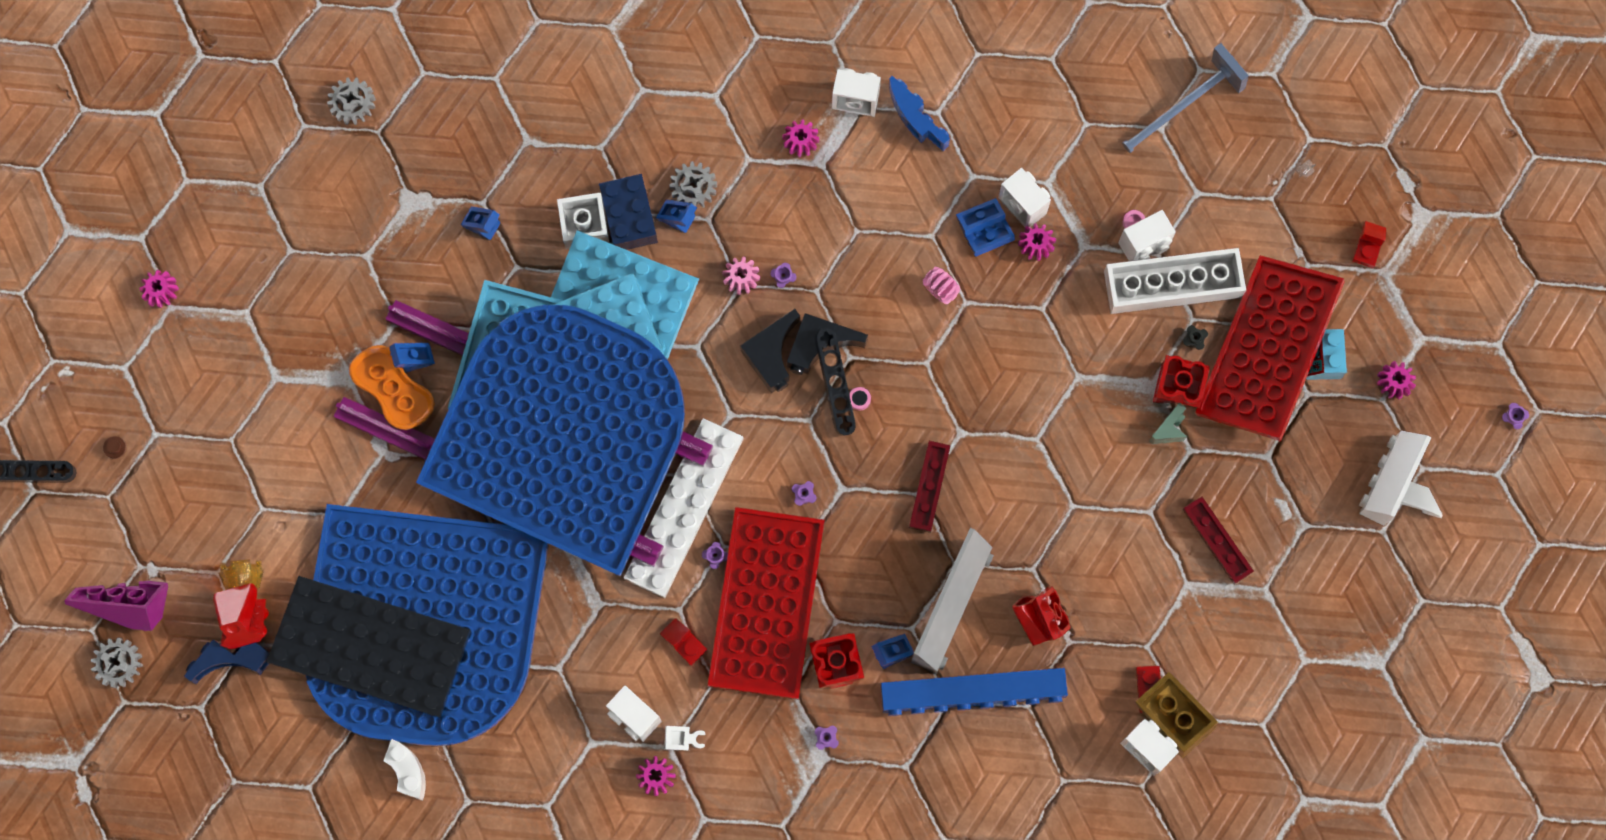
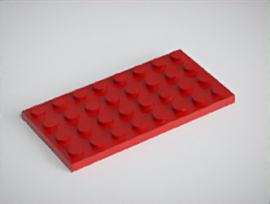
M1260 255L1205 387L1200 408L1196 409V415L1281 441L1345 283L1344 278Z
M735 507L708 687L799 700L825 520Z

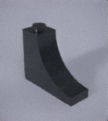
M793 309L740 345L742 354L771 393L774 391L780 392L788 386L789 374L782 361V348L788 333L800 322V315L796 309Z
M805 313L787 360V367L790 368L791 372L798 375L803 373L809 374L813 364L819 359L815 335L822 328H830L835 332L839 347L855 346L865 348L868 334ZM823 332L824 335L820 337V340L825 341L827 348H822V351L833 350L834 346H828V340L831 339V336Z

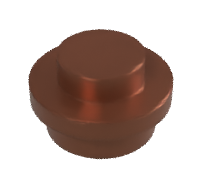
M110 437L104 442L103 451L111 459L120 458L126 451V443L120 437Z

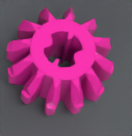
M803 119L799 125L793 121L792 127L786 126V133L782 135V139L785 140L784 148H790V154L797 151L799 158L802 152L809 156L810 150L815 151L817 149L816 143H819V137L816 136L818 129H812L813 124L811 122L805 125ZM799 136H804L803 141L798 140Z
M1034 223L1033 229L1026 226L1025 232H1021L1019 235L1022 240L1018 242V246L1023 247L1021 250L1022 254L1029 253V260L1034 255L1036 260L1040 261L1041 255L1048 258L1049 252L1054 251L1055 247L1052 244L1056 242V238L1051 237L1052 230L1045 231V224L1038 228L1037 223Z
M156 270L154 276L148 272V280L141 279L144 286L139 287V290L143 293L142 299L148 301L150 306L153 307L156 304L158 308H162L163 302L170 305V298L177 299L173 292L178 291L179 287L175 285L176 279L170 277L169 272L165 271L162 274L160 270Z
M1393 361L1390 366L1384 365L1383 371L1378 373V377L1381 380L1377 382V385L1384 386L1381 393L1389 392L1388 398L1390 399L1394 395L1398 400L1403 395L1409 396L1411 394L1410 390H1413L1416 386L1412 382L1416 379V376L1409 374L1412 371L1411 367L1407 370L1404 368L1405 362H1402L1398 367L1396 361Z
M657 756L653 757V764L648 759H645L644 761L648 767L645 768L639 765L638 769L644 772V774H637L636 778L639 780L644 779V781L640 782L638 786L643 788L648 785L645 790L647 795L651 792L652 788L654 789V796L659 795L658 789L660 788L666 794L667 789L664 786H674L668 779L676 778L675 773H667L674 768L671 764L664 768L667 759L663 758L660 764H658ZM653 771L657 773L662 772V776H659L660 781L650 780V777H653L651 774Z

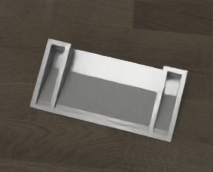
M970 528L911 661L912 664L935 674L938 669H944L948 660L944 655L984 566L989 568L994 556L990 554L992 546L975 529Z

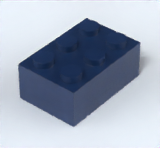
M642 174L599 183L613 245L629 250L658 243Z

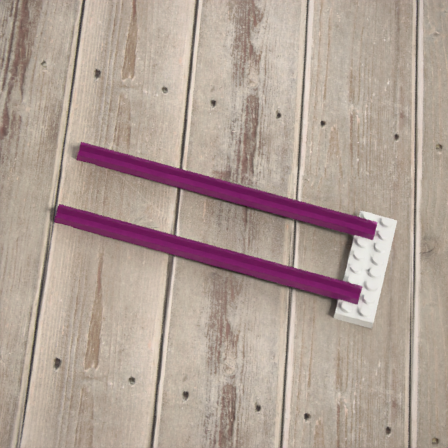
M395 300L392 306L389 305V313L386 317L387 322L463 356L469 333ZM343 397L341 403H337L334 418L421 459H427L435 441L434 438L413 428L407 430L398 429L388 423L383 414L346 397ZM704 418L694 436L682 432V437L675 454L683 457L645 536L639 534L630 554L633 560L624 576V580L663 598L666 597L744 439L743 436Z

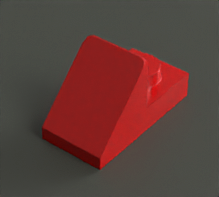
M1368 221L1364 222L1352 262L1370 268L1375 267L1381 246L1386 239V227Z
M677 618L660 633L690 666L708 651Z

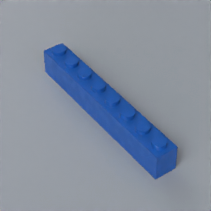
M1065 668L881 683L883 713H888V716H900L902 711H911V714H923L926 709H934L935 713L947 712L950 707H957V711L970 710L971 706L980 705V709L994 708V704L1003 703V707L1017 706L1016 702L1026 701V705L1040 704L1039 700H1049V703L1063 702L1062 698L1068 696Z

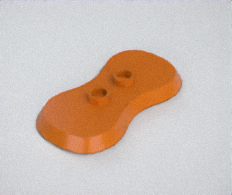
M383 345L369 347L352 360L349 366V374L352 381L378 400L385 419L392 426L404 430L411 429L423 423L432 414L435 406L432 394L424 386L411 380L404 372L403 367H394L389 347Z

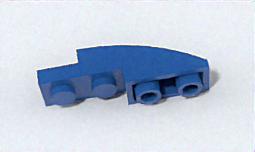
M891 76L889 78L890 95L894 107L905 126L920 143L928 138L944 151L950 142L948 132L942 127L938 128L928 114H922L924 103L917 93H911L901 79L897 80Z

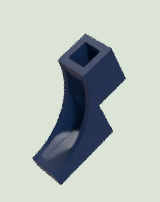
M212 640L211 643L207 642L203 646L199 658L196 661L193 660L187 666L184 677L197 684L210 672L228 666L245 667L261 675L269 665L266 662L269 652L258 643H252L238 647L236 649L237 653L234 655L221 646L220 643Z

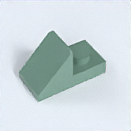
M1179 403L1153 434L1149 442L1160 444L1184 441L1187 436L1175 426L1178 427L1186 417L1183 415L1186 407Z

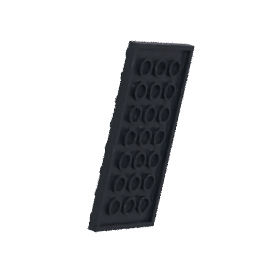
M298 576L266 662L441 718L471 630Z

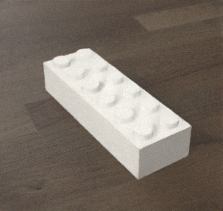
M1239 248L1107 264L1104 270L1111 314L1242 298L1246 292Z

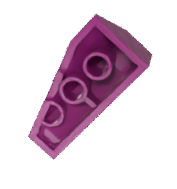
M139 581L138 586H126V583H119L117 587L107 589L103 585L78 587L69 594L64 602L68 606L130 629L152 631L163 617L168 583Z

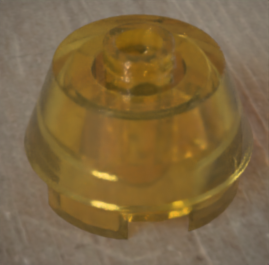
M250 559L230 561L231 566H225V563H220V572L218 574L225 590L249 583L254 584L257 589L260 588L265 570L262 568V560H256V564H251Z

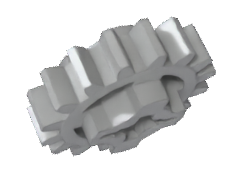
M348 77L344 84L339 80L338 88L335 86L331 87L334 94L328 93L331 101H328L327 104L331 108V114L333 116L336 115L337 121L343 119L346 125H348L350 120L353 121L354 125H357L358 119L365 122L364 116L371 117L372 115L369 109H375L373 101L376 98L372 94V88L367 87L368 85L365 81L360 84L358 78L351 82ZM360 91L365 94V99L363 96H360ZM338 104L343 106L344 111L338 108Z
M693 161L690 163V167L682 164L683 170L676 168L675 173L677 176H671L673 183L669 185L670 190H673L671 193L672 198L678 197L676 201L692 203L696 207L700 204L704 208L705 201L712 202L710 195L716 196V190L713 189L717 187V181H713L715 174H709L710 167L703 169L701 162L697 167L694 166ZM684 177V178H685L684 182L681 183L680 186H679V183H680L681 179ZM694 183V185L697 187L693 188V186H690V184ZM708 185L706 192L702 194L703 189Z
M117 638L115 643L114 640L108 639V645L100 643L101 651L94 650L97 658L91 659V662L95 663L96 666L91 671L98 673L95 678L99 681L103 679V685L108 686L110 684L112 688H117L119 683L120 686L126 687L127 680L133 683L134 679L132 676L140 675L136 669L137 667H143V664L138 662L142 655L135 653L139 648L135 645L131 646V641L126 640L123 643V639ZM116 649L115 652L108 654L111 650ZM129 656L131 657V665L128 660ZM115 660L120 662L119 666L113 664ZM126 672L123 676L118 677L119 674Z

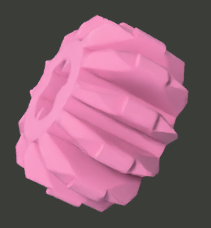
M744 256L741 258V262L733 258L734 265L727 263L726 268L728 270L723 271V276L726 277L723 280L724 285H729V291L731 292L737 288L738 295L741 294L742 289L748 294L750 293L749 287L755 289L757 287L755 282L760 280V276L757 274L759 268L753 267V260L746 263ZM742 273V275H745V278L741 279L738 274Z
M934 267L923 279V285L930 294L944 304L953 301L960 292L957 282L939 267Z

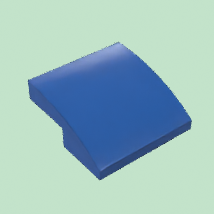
M996 198L956 214L963 234L975 257L1015 241V235L1007 223L1005 213Z

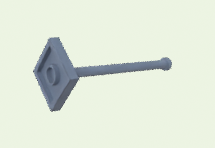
M1222 43L1214 48L1211 60L1219 72L1129 141L1125 140L1122 144L1129 153L1134 151L1133 148L1222 79L1226 78L1238 93L1246 88L1249 75Z

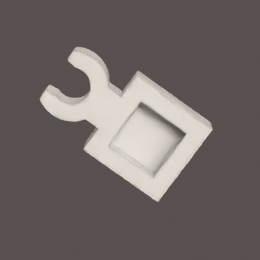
M665 726L664 750L688 751L689 744H692L695 748H703L705 744H698L696 737L698 735H705V732L696 731L693 734H689L690 727Z

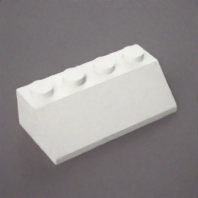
M1400 431L1396 436L1392 435L1387 444V447L1390 448L1387 456L1383 454L1378 463V467L1381 469L1378 475L1374 474L1368 486L1371 487L1368 495L1364 494L1359 506L1362 509L1359 514L1383 526L1395 517L1431 437L1406 431Z

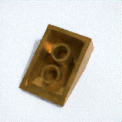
M1170 672L1135 702L1148 720H1152L1160 728L1158 732L1165 738L1167 736L1170 737L1177 744L1176 749L1179 751L1177 754L1182 759L1217 727L1218 721Z

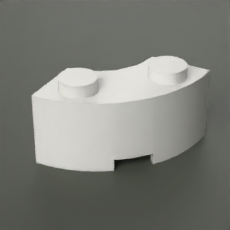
M391 739L383 761L391 765L397 774V791L423 801L426 780L418 758L406 746Z

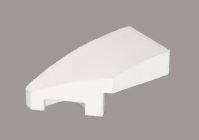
M1411 482L1401 504L1420 509L1424 514L1442 518L1443 515L1429 488Z

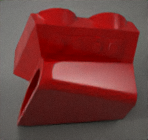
M1166 355L1165 360L1161 364L1153 403H1182L1200 408L1209 374V366L1200 361L1192 362L1184 360L1179 356Z
M249 583L217 592L213 595V603L219 627L222 631L221 646L234 649L260 642L266 635L267 627L264 625V620L268 617L269 610L265 606L266 599H257L258 590L254 584Z
M1053 586L1045 588L1037 597H1022L1012 605L1013 611L1032 646L1060 638L1070 629L1068 616L1062 609L1059 595Z
M854 633L809 643L819 688L830 687L834 689L851 685L854 681L864 679Z

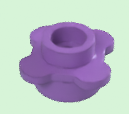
M783 263L776 269L771 270V277L775 278L779 288H784L787 283L795 282L796 274L792 273L788 263Z
M1511 403L1507 413L1502 415V419L1504 422L1512 424L1514 429H1520L1523 426V421L1529 417V412L1523 407L1518 406V404Z
M807 481L802 485H793L792 492L795 493L796 505L801 506L816 501L812 482Z
M714 542L712 546L702 552V557L708 560L712 569H717L720 563L727 561L728 553L723 551L719 542Z
M830 726L829 728L817 727L815 729V735L817 736L816 747L819 750L829 747L834 749L838 746L839 742L836 740L837 728ZM826 735L829 737L828 740L824 739Z

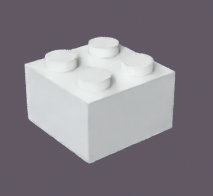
M848 68L838 69L832 95V109L875 117L881 77H877L876 74L869 72L864 74L856 73Z
M1020 168L1001 184L998 198L1024 227H1031L1047 214L1051 199L1047 190L1043 187L1040 188L1035 183L1034 176L1029 171L1025 172L1023 168Z
M601 193L557 199L563 242L566 249L571 247L576 231L609 242Z
M1161 210L1124 229L1118 243L1129 261L1150 259V255L1156 252L1161 254L1167 251L1176 232L1164 211Z
M626 686L606 705L609 710L607 713L617 725L623 723L626 726L624 730L635 741L641 739L644 742L662 722L660 717Z
M1144 719L1120 744L1155 776L1179 751L1176 749L1177 744L1170 737L1167 736L1165 738L1158 732L1160 728L1152 720L1147 721Z

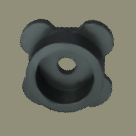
M1193 325L1188 326L1187 336L1183 339L1184 345L1202 350L1205 346L1204 340L1208 337L1207 330L1197 329Z

